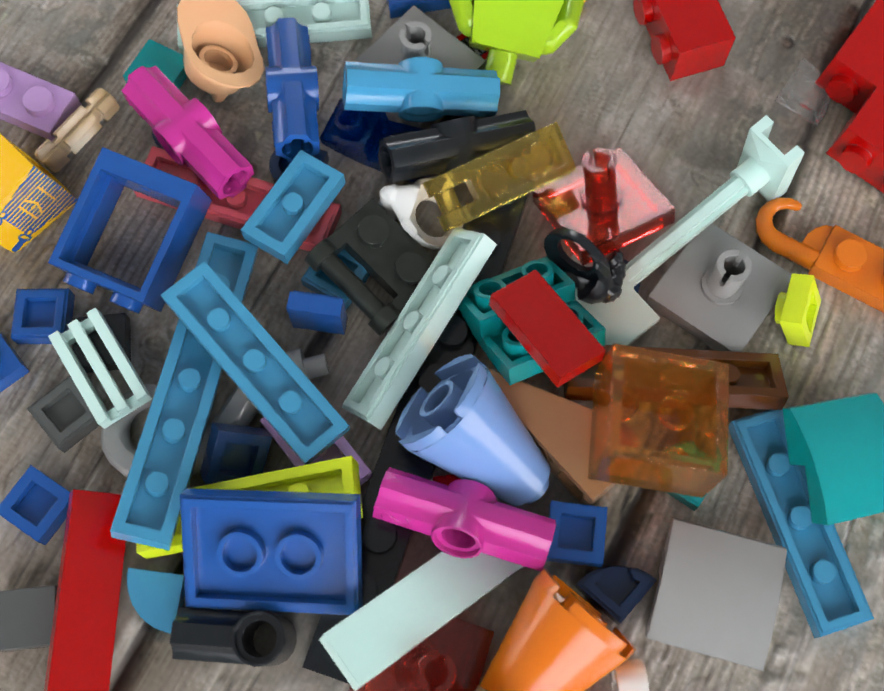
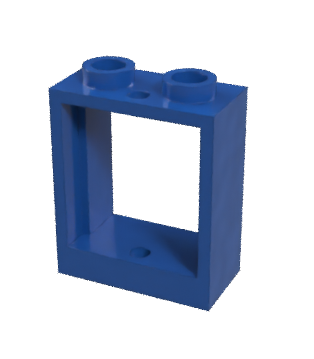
M102 147L48 263L66 272L62 282L93 295L96 287L99 286L113 292L109 299L110 302L139 314L144 305L161 312L165 305L161 294L174 285L212 199L194 183ZM124 187L178 208L141 288L87 266Z

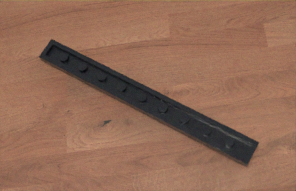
M484 167L462 229L484 233L497 246L472 285L483 279L492 278L503 273L531 193L532 181ZM459 308L453 314L400 399L362 502L363 606L395 585L414 531L373 518L374 505L386 470L391 467L431 480L436 465L407 451L398 442L402 440L396 435V426L401 413L420 387L429 393L441 381L434 374L436 371L459 356L475 355L479 344ZM321 614L302 666L303 668L349 684L319 639L325 632L350 615Z

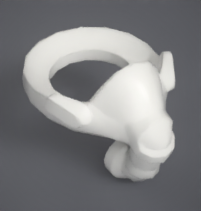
M434 178L418 179L414 184L400 186L394 183L384 186L379 192L380 200L378 204L394 220L398 218L402 228L420 245L433 250L441 249L455 227L462 229L464 218L460 205L448 191L434 185ZM421 201L435 202L445 212L448 225L442 237L427 235L417 224L416 208Z

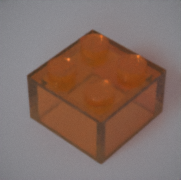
M613 344L595 372L588 479L704 497L728 475L729 363Z

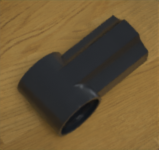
M179 607L177 616L172 622L170 637L172 659L242 664L254 667H269L282 664L292 655L297 643L296 630L292 622L283 615L265 611L250 612ZM268 622L276 631L277 642L271 653L262 656L256 651L253 638L259 626Z

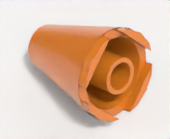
M543 567V570L534 578L479 686L487 691H586L629 659L636 648L616 627L612 631L606 627L608 625L607 622L601 617L602 614L559 577L555 574L552 576Z

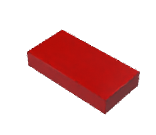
M536 269L491 294L489 306L557 388L603 360L606 350Z

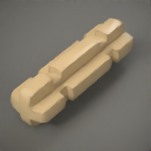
M97 88L85 100L88 105L85 108L80 105L52 133L56 138L53 141L46 139L35 151V157L45 168L53 173L59 172L70 161L67 155L70 152L76 155L103 127L100 121L103 119L105 122H108L119 110L120 106L116 99L106 90Z

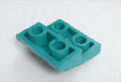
M547 256L529 261L523 266L477 282L470 287L458 306L479 345L510 386L539 374L543 370L489 306L492 293L535 269L602 346L605 345V327L576 301L575 282L553 261H550Z
M865 393L782 408L789 464L805 466L812 523L832 525L883 513L884 403L878 393Z

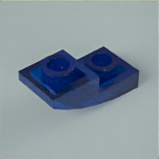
M340 98L319 139L323 145L381 171L378 159L379 139L390 135L427 129L390 121L386 112L344 110L342 98ZM421 177L408 179V181L415 182Z

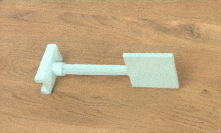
M767 115L749 129L738 166L730 173L731 178L626 264V276L623 279L622 293L619 298H616L614 302L589 304L578 300L577 289L575 288L576 301L605 327V345L629 346L660 320V317L635 291L634 287L745 195L751 197L758 191L767 201L778 197L780 198L787 192L805 152L796 145L784 155L768 139L774 122ZM583 247L570 257L580 265L586 267L593 266L591 256Z

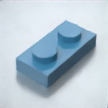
M300 150L242 227L241 233L243 238L288 264L346 184L344 174Z

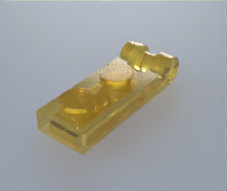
M554 122L422 184L428 197L434 196L442 214L437 218L443 231L447 232L577 171V168L558 123ZM466 182L473 201L461 206L453 187Z

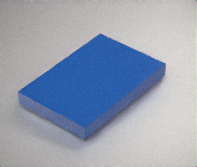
M187 488L180 494L186 607L351 615L363 607L360 494Z

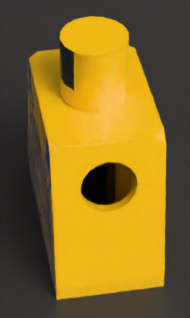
M0 133V246L14 253L20 251L71 208L78 199L44 166Z

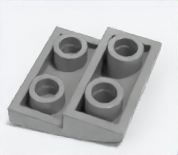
M672 517L658 567L660 577L645 629L646 638L763 671L779 606L787 549L783 546Z

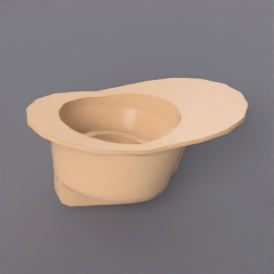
M181 0L177 7V23L184 47V71L189 80L200 90L211 94L215 103H221L228 95H232L242 88L251 87L260 81L264 72L263 58L259 51L253 25L244 8L236 0Z

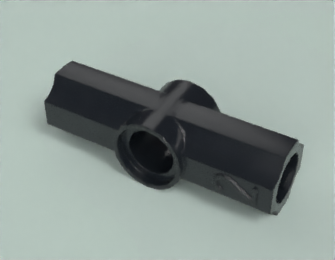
M526 110L477 120L476 116H469L430 125L431 129L416 132L410 131L379 139L378 159L381 172L385 175L388 184L440 173L441 177L486 167L485 163L504 161L534 153L537 133L535 123L530 119Z

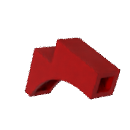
M876 0L813 85L826 93L833 101L842 104L854 112L825 154L840 163L846 171L856 174L884 194V0Z

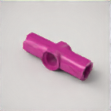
M141 66L128 75V81L121 90L125 100L152 127V131L161 146L177 164L181 166L186 163L219 200L225 197L233 198L246 188L249 179L254 175L252 165L222 135V131L215 118L198 99L193 98L189 101L157 66L151 68Z
M391 467L386 470L373 511V518L431 536L435 546L451 556L474 558L479 556L480 553H485L540 572L545 565L556 528V520L498 502L494 492L486 485L477 481L461 479L455 480L447 486Z

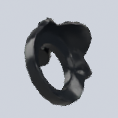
M566 227L555 228L544 239V249L547 257L575 282L578 300L589 304H596L600 302H614L616 298L620 297L623 279L626 276V265L623 253L619 249L605 257L602 251L589 238L576 230ZM568 239L581 245L591 256L593 266L586 267L573 261L563 250L561 240Z

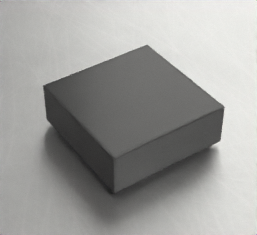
M71 376L67 377L27 408L57 448L64 453L100 426Z
M57 585L0 591L1 652L50 647Z

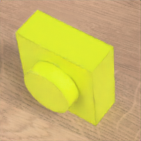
M792 273L787 293L780 292L777 297L774 314L775 322L781 325L789 345L810 347L821 303L814 275Z

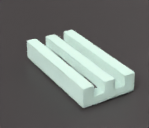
M95 307L86 313L87 319L82 322L75 319L67 324L69 330L62 334L57 330L48 337L96 422L105 429L152 400V397L103 314ZM95 330L134 394L126 400L88 336ZM75 342L80 346L114 405V408L109 411L71 347Z

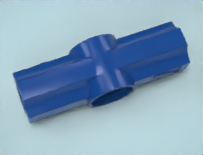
M278 18L276 23L266 27L268 67H265L268 113H272L273 117L272 131L275 154L291 163L300 150L311 156L320 154L317 111H319L318 74L316 65L312 66L308 27L298 23L295 18Z

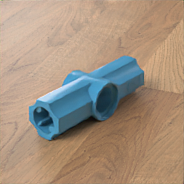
M429 57L407 58L398 65L347 61L344 65L342 84L344 110L399 113L400 118L410 122L435 121L444 115L486 118L495 116L498 112L500 78L497 76V71L445 68L439 60Z

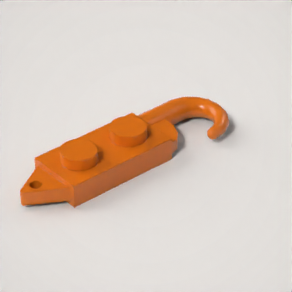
M775 198L766 202L759 209L755 220L756 233L766 247L776 254L809 270L807 274L814 275L820 281L884 313L883 248L837 225L834 227L828 225L816 227L807 234L802 242L783 234L775 228L772 220L775 213L780 210L799 211L802 208L801 202L791 198Z

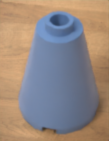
M472 354L459 356L442 366L434 373L441 381L429 393L420 387L402 411L396 426V435L402 439L398 442L407 451L460 479L473 480L486 485L494 492L497 498L512 506H520L525 503L531 504L540 499L549 486L550 465L487 366Z

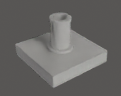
M414 5L353 61L398 65L407 58L429 57L439 60L445 68L485 70L486 65L485 59ZM400 118L415 131L426 130L434 122H410Z
M711 223L686 244L650 293L646 303L715 351L742 352L776 303L779 293L783 292L788 286L791 273Z

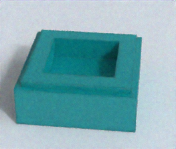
M151 39L146 42L123 74V78L127 83L128 75L139 67L151 68L157 66L178 89L187 79L184 71L183 54Z

